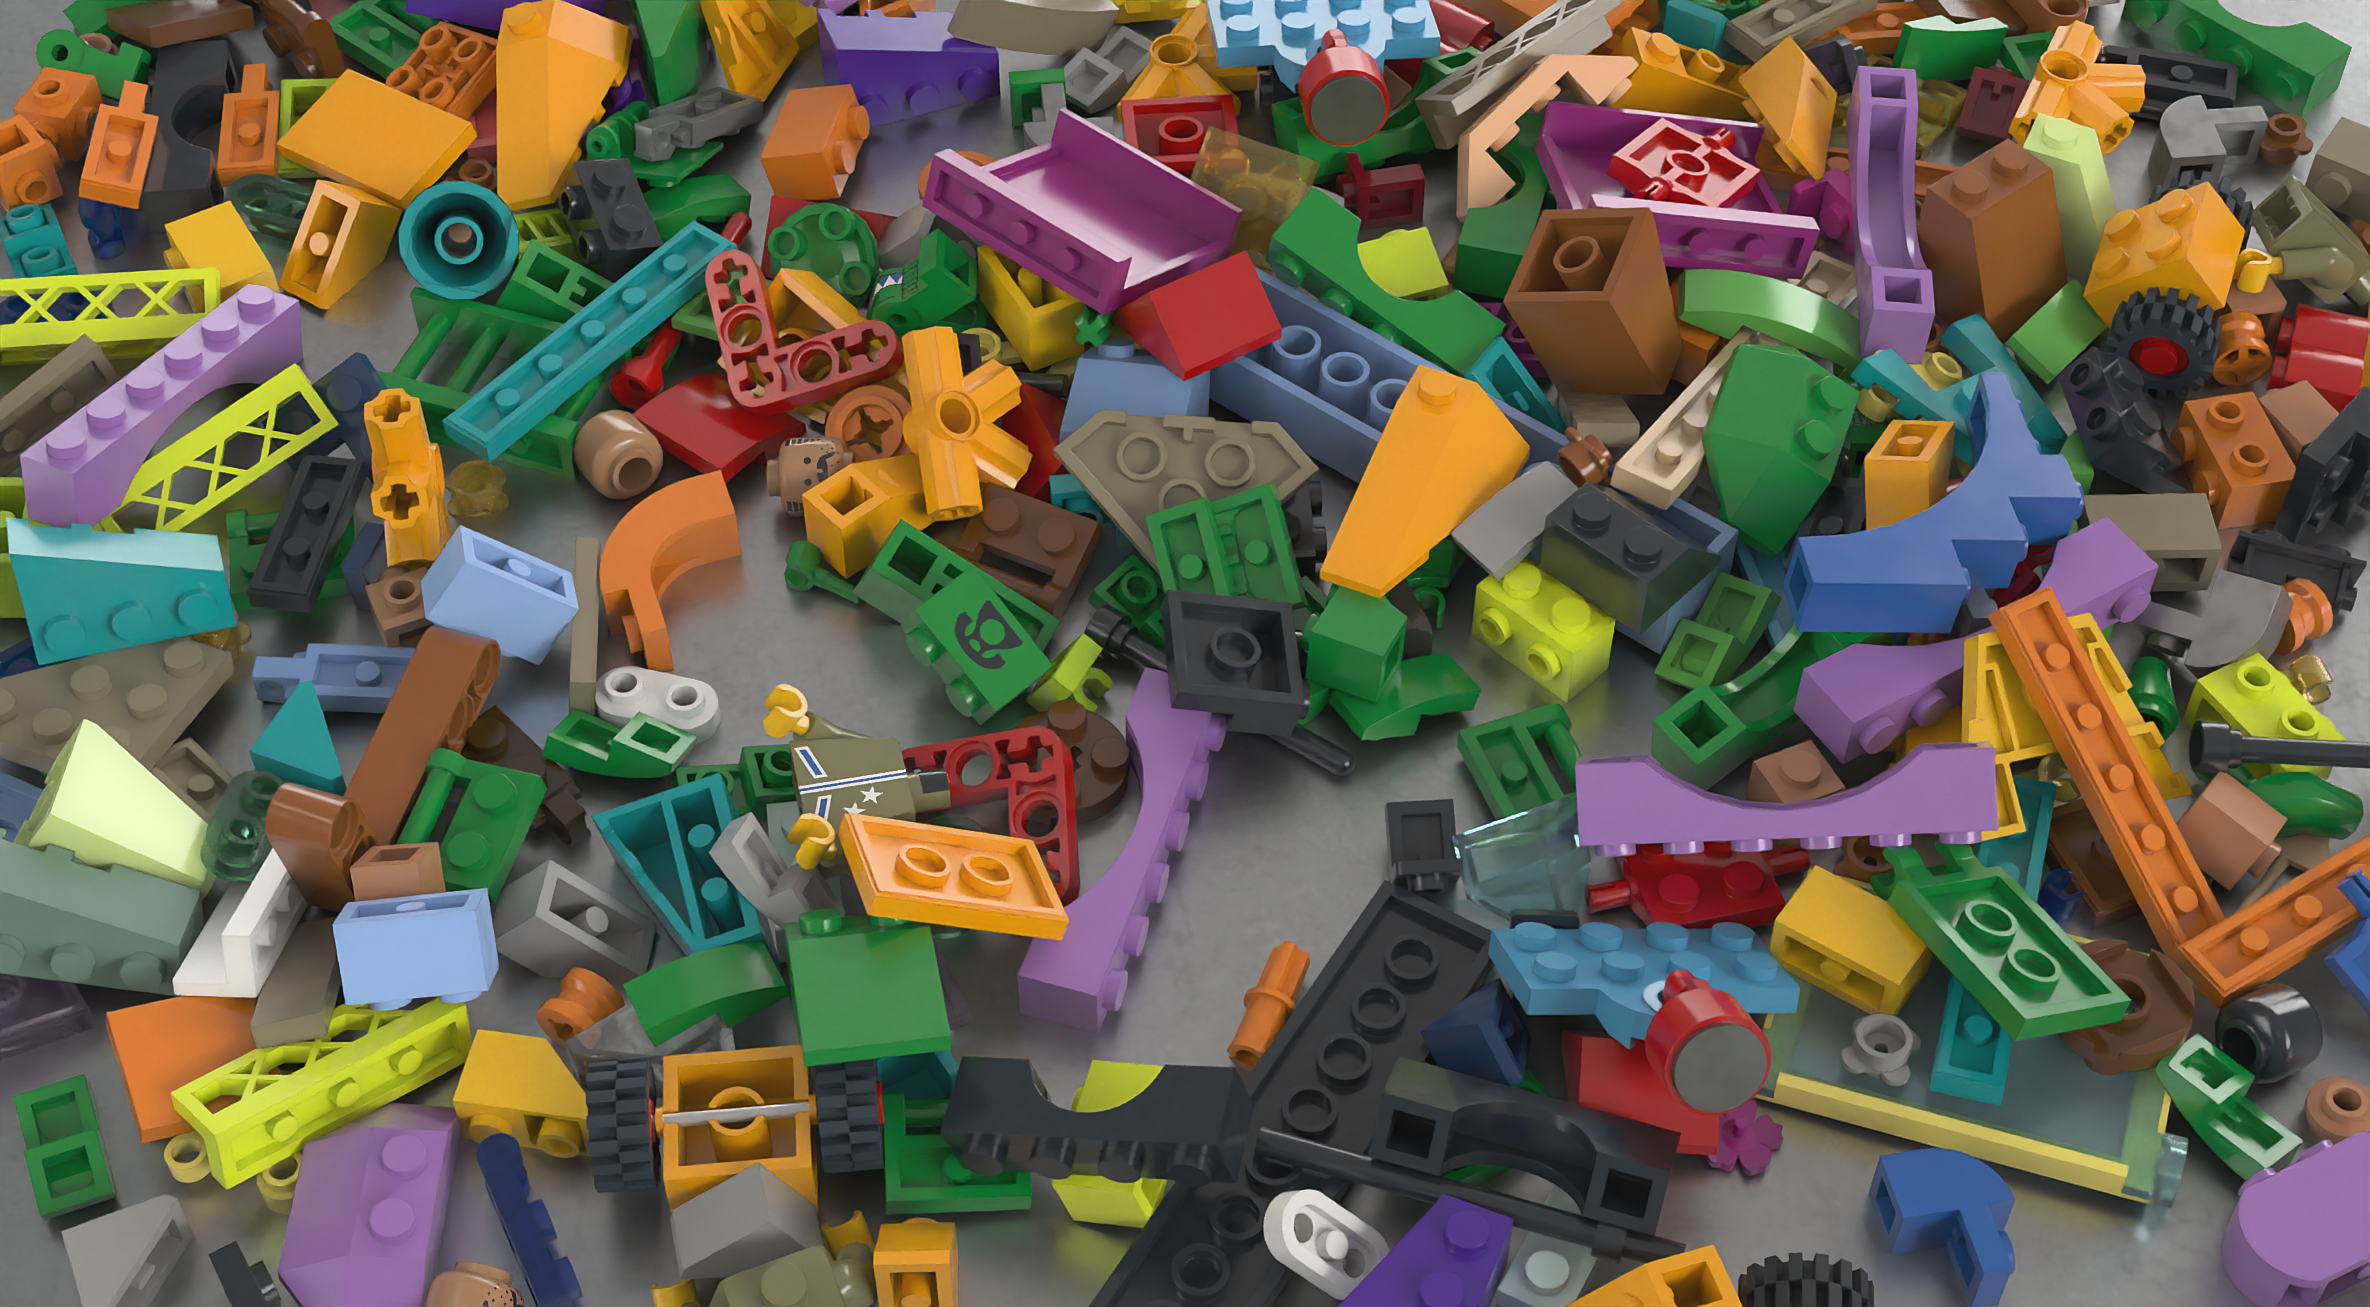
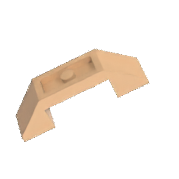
M1551 54L1534 63L1459 136L1456 217L1464 225L1469 208L1494 206L1508 200L1505 194L1516 183L1485 150L1490 146L1494 152H1497L1520 131L1515 121L1530 107L1536 113L1548 104L1549 100H1553L1561 91V88L1556 84L1558 80L1566 86L1581 104L1598 105L1603 102L1608 107L1632 86V82L1627 76L1639 66L1633 57Z

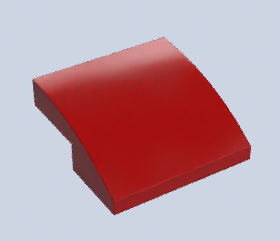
M718 372L703 374L681 382L662 392L632 414L657 438L662 449L703 474L721 470L725 484L754 459L767 467L768 460H775L779 457L780 447L785 440L800 438L807 432L805 423L786 412L766 417L750 414L734 398L728 378Z

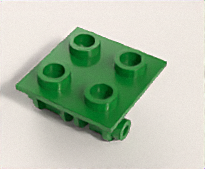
M633 101L622 111L616 112L601 125L589 131L586 139L587 156L581 161L628 158L636 178L647 179V184L653 187H671L678 185L684 177L695 169L702 167L704 162L723 149V143L705 141V145L699 148H681L676 146L671 157L667 160L648 161L634 156V151L636 150L635 123L649 119V110L653 108L643 101Z

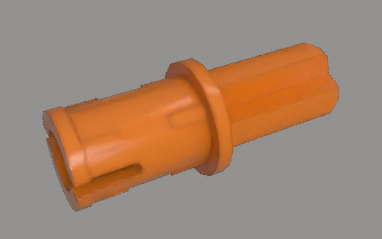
M1284 941L1281 946H1276L1272 949L1257 986L1250 988L1245 993L1243 1004L1246 1007V1011L1233 1041L1227 1048L1229 1059L1244 1070L1252 1072L1296 1008L1294 1001L1310 966V955L1307 951L1298 948L1294 942Z

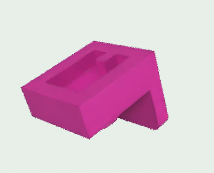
M1837 167L1824 172V177L1819 181H1816L1813 177H1807L1796 183L1791 189L1786 215L1813 217L1821 225L1828 237L1836 239L1851 255L1855 254L1850 178Z

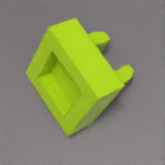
M1082 633L1055 656L1051 662L1054 667L1040 678L1025 701L1039 712L1049 710L1058 701L1072 700L1082 704L1086 711L1094 713L1098 706L1085 696L1083 688L1088 689L1094 696L1100 698L1113 686L1111 678L1104 671L1090 668L1103 648L1086 634Z

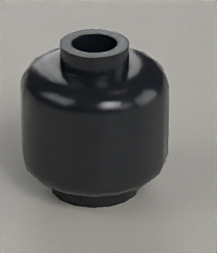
M2278 983L2260 986L2230 1000L2219 1011L2214 1024L2216 1047L2255 1076L2253 1083L2256 1084L2277 1082L2306 1068L2318 1057L2323 1045V1026L2317 1010L2307 997L2291 986Z

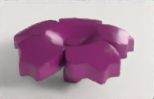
M1751 1099L1742 1107L1719 1116L1718 1148L1716 1154L1701 1156L1711 1167L1721 1168L1725 1171L1734 1170L1737 1161L1740 1170L1748 1176L1763 1173L1766 1170V1165L1771 1161V1150L1780 1147L1783 1143V1126L1774 1123L1768 1115L1760 1116L1755 1120L1757 1105L1756 1101Z

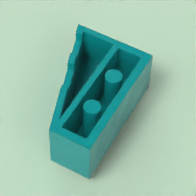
M6 517L9 555L38 665L236 626L217 535L134 528L133 534L92 531V525L70 523V529L32 526L28 525V519Z
M720 773L591 816L615 862L685 956L732 944L763 941L778 971L783 976L768 918L738 891L709 854V851L729 822L740 817Z

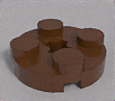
M1062 700L1054 703L1047 711L1029 716L1012 729L1032 726L1046 727L1054 731L1070 749L1072 759L1076 762L1078 769L1074 772L1077 825L1087 824L1103 817L1113 810L1124 797L1127 788V776L1130 770L1129 747L1122 733L1107 719L1093 712L1086 711L1084 706L1077 701ZM1042 747L1038 749L1037 759L1025 763L1035 772L1041 771L1042 761L1052 756ZM1005 753L1008 764H1016L1012 757ZM1044 806L1032 813L1029 819L1035 822L1050 824V817L1059 818L1057 808Z
M2117 939L2097 940L2080 946L2131 1001L2137 1005L2133 1013L2124 1014L2121 1022L2057 1033L2071 1050L2084 1058L2085 1064L2092 1071L2100 1075L2112 1076L2121 1073L2123 1070L2140 1071L2157 1067L2162 1058L2179 1051L2188 1039L2192 1028V1016L2195 1010L2193 987L2186 974L2173 960L2152 948L2150 955L2147 956L2139 951L2127 950L2129 941Z

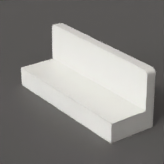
M272 848L250 886L244 881H234L229 885L172 980L174 994L256 998L308 905L274 848Z

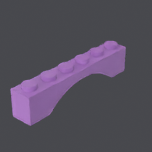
M1858 66L1846 116L1861 360L1874 355L1878 350L1892 348L1906 363L1921 364L1935 316L1932 271L1926 267L1922 259L1916 227L1915 153L1918 97L1916 72L1913 69Z
M246 285L20 454L28 518L56 528L70 529V523L95 526L121 505L134 476L152 447L168 427L193 403L214 390L234 383H257L262 385L294 363L298 365L303 361L299 300L274 292L265 286Z
M2105 517L2058 541L2050 568L2035 592L2051 586L2067 617L2091 613L2099 629L2103 630L2118 621L2122 623L2130 622L2147 608L2151 601L2149 593L2159 566L2108 517ZM1990 626L1962 638L1928 645L1880 646L1855 643L1803 669L1793 711L1842 764L1865 752L1869 754L1877 753L1887 747L1896 736L1917 725L1927 727L1939 720L1948 709L1962 703L1964 640L1978 634L1993 632L1995 629L1993 626Z
M1147 667L1143 671L1125 715L1126 744L1130 752V765L1138 780L1142 797L1135 829L1120 857L1103 877L1071 904L1064 907L1070 922L1062 940L1033 937L1017 975L1020 1014L1094 1034H1099L1108 1009L1118 1011L1122 1004L1128 981V972L1124 971V967L1129 955L1139 957L1143 950L1149 927V918L1145 917L1149 903L1159 904L1164 896L1169 877V864H1165L1170 850L1179 852L1183 847L1189 826V813L1185 811L1190 799L1200 801L1205 790L1209 772V764L1205 760L1209 750L1217 752L1220 750L1227 729L1226 714L1171 708L1168 673Z
M1990 741L1919 744L1893 767L1860 786L1824 798L1790 803L1744 801L1708 792L1674 776L1646 755L1578 758L1575 764L1579 846L1595 845L1596 856L1615 857L1636 854L1635 844L1663 843V853L1692 854L1704 851V841L1731 840V849L1733 851H1765L1773 849L1772 839L1800 838V847L1804 849H1830L1842 846V836L1866 835L1870 837L1871 846L1892 847L1912 844L1911 834L1939 833L1940 843L1970 844L1982 841L1981 831H1998L1995 750Z

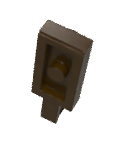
M496 705L479 715L472 726H469L467 729V741L460 755L468 760L540 775L547 790L530 828L535 830L542 824H545L569 849L589 836L591 831L587 828L584 817L587 815L586 810L577 802V800L582 798L581 790L574 783L573 778L556 762L542 757L543 750Z

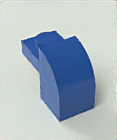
M1927 1148L1880 1156L1868 1194L1890 1254L1896 1255L1946 1246L1969 1307L1998 1305L2008 1278L2015 1271L2014 1249L2008 1234L2004 1231L2015 1198L2005 1181L1992 1168L1977 1158L1951 1149Z

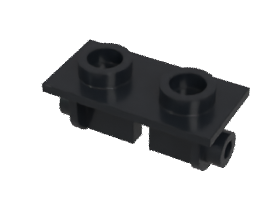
M2256 529L2251 532L2240 530L2230 549L2229 557L2231 558L2226 571L2279 586L2284 585L2286 579L2291 581L2296 578L2308 579L2323 591L2331 605L2332 613L2337 615L2340 609L2352 611L2358 588L2354 587V585L2366 568L2367 561L2352 558L2350 552L2333 545H2316L2311 548L2288 542L2286 536L2272 530Z

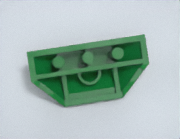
M1739 344L1733 349L1701 437L1711 482L1721 503V507L1717 509L1720 521L1739 530L1737 538L1770 560H1773L1781 553L1798 529L1800 523L1803 522L1830 484L1860 392L1791 346Z

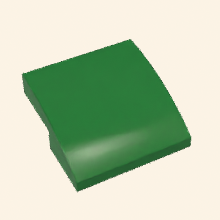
M1267 483L1212 502L1202 497L1145 516L1165 594L1167 590L1286 602L1292 603L1293 611L1308 606L1278 491L1273 484Z

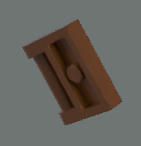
M253 0L259 4L267 26L262 30L267 45L277 57L282 58L286 56L291 60L303 79L339 78L346 71L332 27L319 13L315 11L308 12L295 0Z
M988 482L981 496L983 511L971 517L957 547L951 551L1060 620L1101 538L1103 529L1100 523ZM987 551L1051 575L1053 578L1051 582L1042 586L983 564L979 560L983 552Z

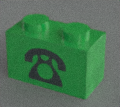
M973 565L917 607L900 625L907 634L905 635V642L914 657L925 666H933L947 684L945 687L946 694L954 707L964 716H973L980 726L1054 667Z

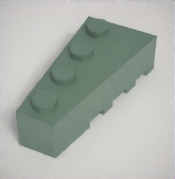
M0 828L1 974L182 996L174 994L172 980L203 930L201 890L114 863L107 871L86 865L79 858L75 857L76 851L49 843L45 852L4 840L7 830Z

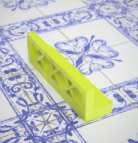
M216 267L0 279V296L18 295L31 306L14 324L0 325V366L48 363L84 334L98 344L107 359L151 357L221 305L220 272ZM204 285L205 313L178 314L167 302L182 286ZM163 287L157 294L150 289ZM123 289H139L151 299L134 317L119 318L106 307ZM89 291L102 292L97 297H95ZM79 292L91 303L73 321H58L46 311L63 293ZM43 294L37 301L29 296ZM160 309L168 314L154 316ZM100 312L108 317L107 319H94ZM40 316L48 321L34 323Z
M294 363L142 463L121 505L102 519L101 525L106 532L125 533L114 517L136 502L159 505L155 530L179 532L337 427L339 423L314 390L311 382L299 365ZM300 393L321 420L301 435L274 431L277 410ZM268 416L266 429L251 427ZM242 432L264 436L260 462L248 470L222 466L225 444ZM272 438L290 441L269 455ZM216 450L213 464L200 462L201 459ZM189 467L212 470L208 496L195 505L169 500L174 477ZM220 472L239 475L217 490ZM163 485L161 499L147 496ZM168 507L186 510L165 524Z
M439 996L423 997L428 1003L414 1010L375 1011L369 1008L368 1003L347 1006L344 1003L334 1008L328 1033L324 1037L264 1049L256 1048L170 1092L173 1107L204 1138L212 1176L228 1190L303 1150L306 1143L374 1112L465 1063L472 1046L466 1004L464 1002L443 1003L439 1000ZM346 1030L368 1031L365 1036L353 1042H331L333 1037ZM285 1062L306 1063L305 1067L290 1075H268L269 1070ZM221 1095L242 1096L240 1101L215 1114H212L204 1106L207 1102Z

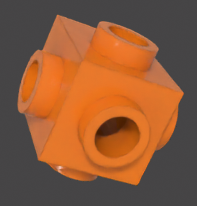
M44 66L27 91L18 98L13 111L14 116L21 114L43 139H49L60 158L79 161L90 145L100 104L104 105L95 76Z
M21 114L1 122L0 204L9 212L11 209L25 204L41 206L63 195L64 192L56 172L63 169V164L50 140L47 138L43 139Z

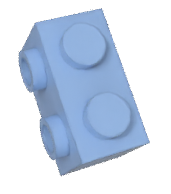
M459 525L421 580L425 617L427 620L432 621L438 626L496 640L500 646L501 655L510 658L517 656L537 665H540L579 610L572 573Z
M487 888L348 902L332 924L346 1006L368 1003L371 1010L386 1011L406 1006L413 998L439 996V1000L443 1003L466 1002L479 997L482 991H488L499 969Z

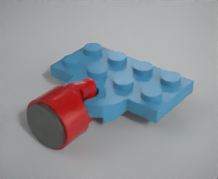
M1206 0V18L1218 68L1274 65L1280 81L1294 93H1299L1305 120L1311 132L1323 142L1335 146H1352L1362 143L1373 137L1385 124L1390 111V99L1383 78L1384 60L1440 57L1441 36L1428 0Z
M1524 922L1516 925L1515 929H1491L1488 955L1527 1015L1595 1014L1607 1033L1627 1049H1631L1636 1045V1038L1645 1040L1648 1062L1658 1078L1681 1107L1695 1114L1713 1116L1732 1112L1748 1103L1764 1085L1771 1067V1049L1766 1036L1748 1013H1796L1800 993L1799 985L1755 932L1742 924L1721 922L1713 925L1712 929H1685L1673 923L1656 922L1649 924L1647 929H1620L1608 923L1590 922L1584 924L1581 929H1554L1542 923Z

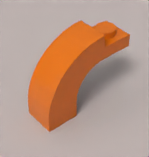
M721 470L681 480L651 494L639 502L621 519L605 544L601 556L599 578L610 636L624 632L630 654L642 651L647 669L665 672L674 669L667 627L659 605L666 588L678 576L692 568L742 555L736 513Z

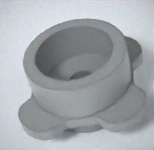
M1879 1013L1856 1019L1851 1029L1854 1036L1852 1045L1845 1048L1841 1055V1063L1844 1068L1854 1074L1864 1072L1873 1078L1883 1079L1890 1086L1905 1084L1911 1074V1070L1908 1067L1910 1056L1917 1054L1920 1050L1921 1040L1919 1036L1910 1030L1904 1021L1893 1015Z

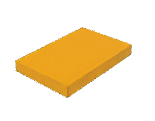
M347 69L284 134L276 145L284 158L343 185L361 188L403 209L402 212H405L412 200L422 191L431 187L478 136L471 122Z
M845 813L837 834L867 915L1062 940L1070 921L1033 840L854 813Z

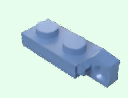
M308 643L307 651L295 653L294 658L257 656L252 680L258 700L285 703L299 684L312 680L323 711L384 713L416 648Z

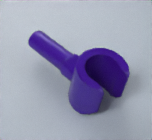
M626 74L619 87L610 86L609 92L613 101L605 109L599 124L594 125L592 129L601 125L616 112L622 111L633 101H643L646 103V95L640 79L635 80L631 85Z

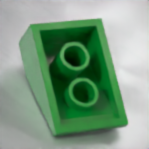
M629 0L633 24H636L639 34L644 71L655 108L695 95L709 64L706 40L712 39L699 3L700 0Z
M835 909L807 911L799 915L798 922L784 923L789 989L791 993L790 1001L805 1067L952 1050L951 1033L929 923L867 914L842 917L841 912Z

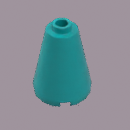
M445 181L425 189L409 204L403 214L399 227L400 255L409 273L427 291L448 299H474L495 289L511 273L519 252L518 227L509 207L490 189L469 181ZM455 223H463L470 228L472 233L467 241L456 242L449 235V227Z

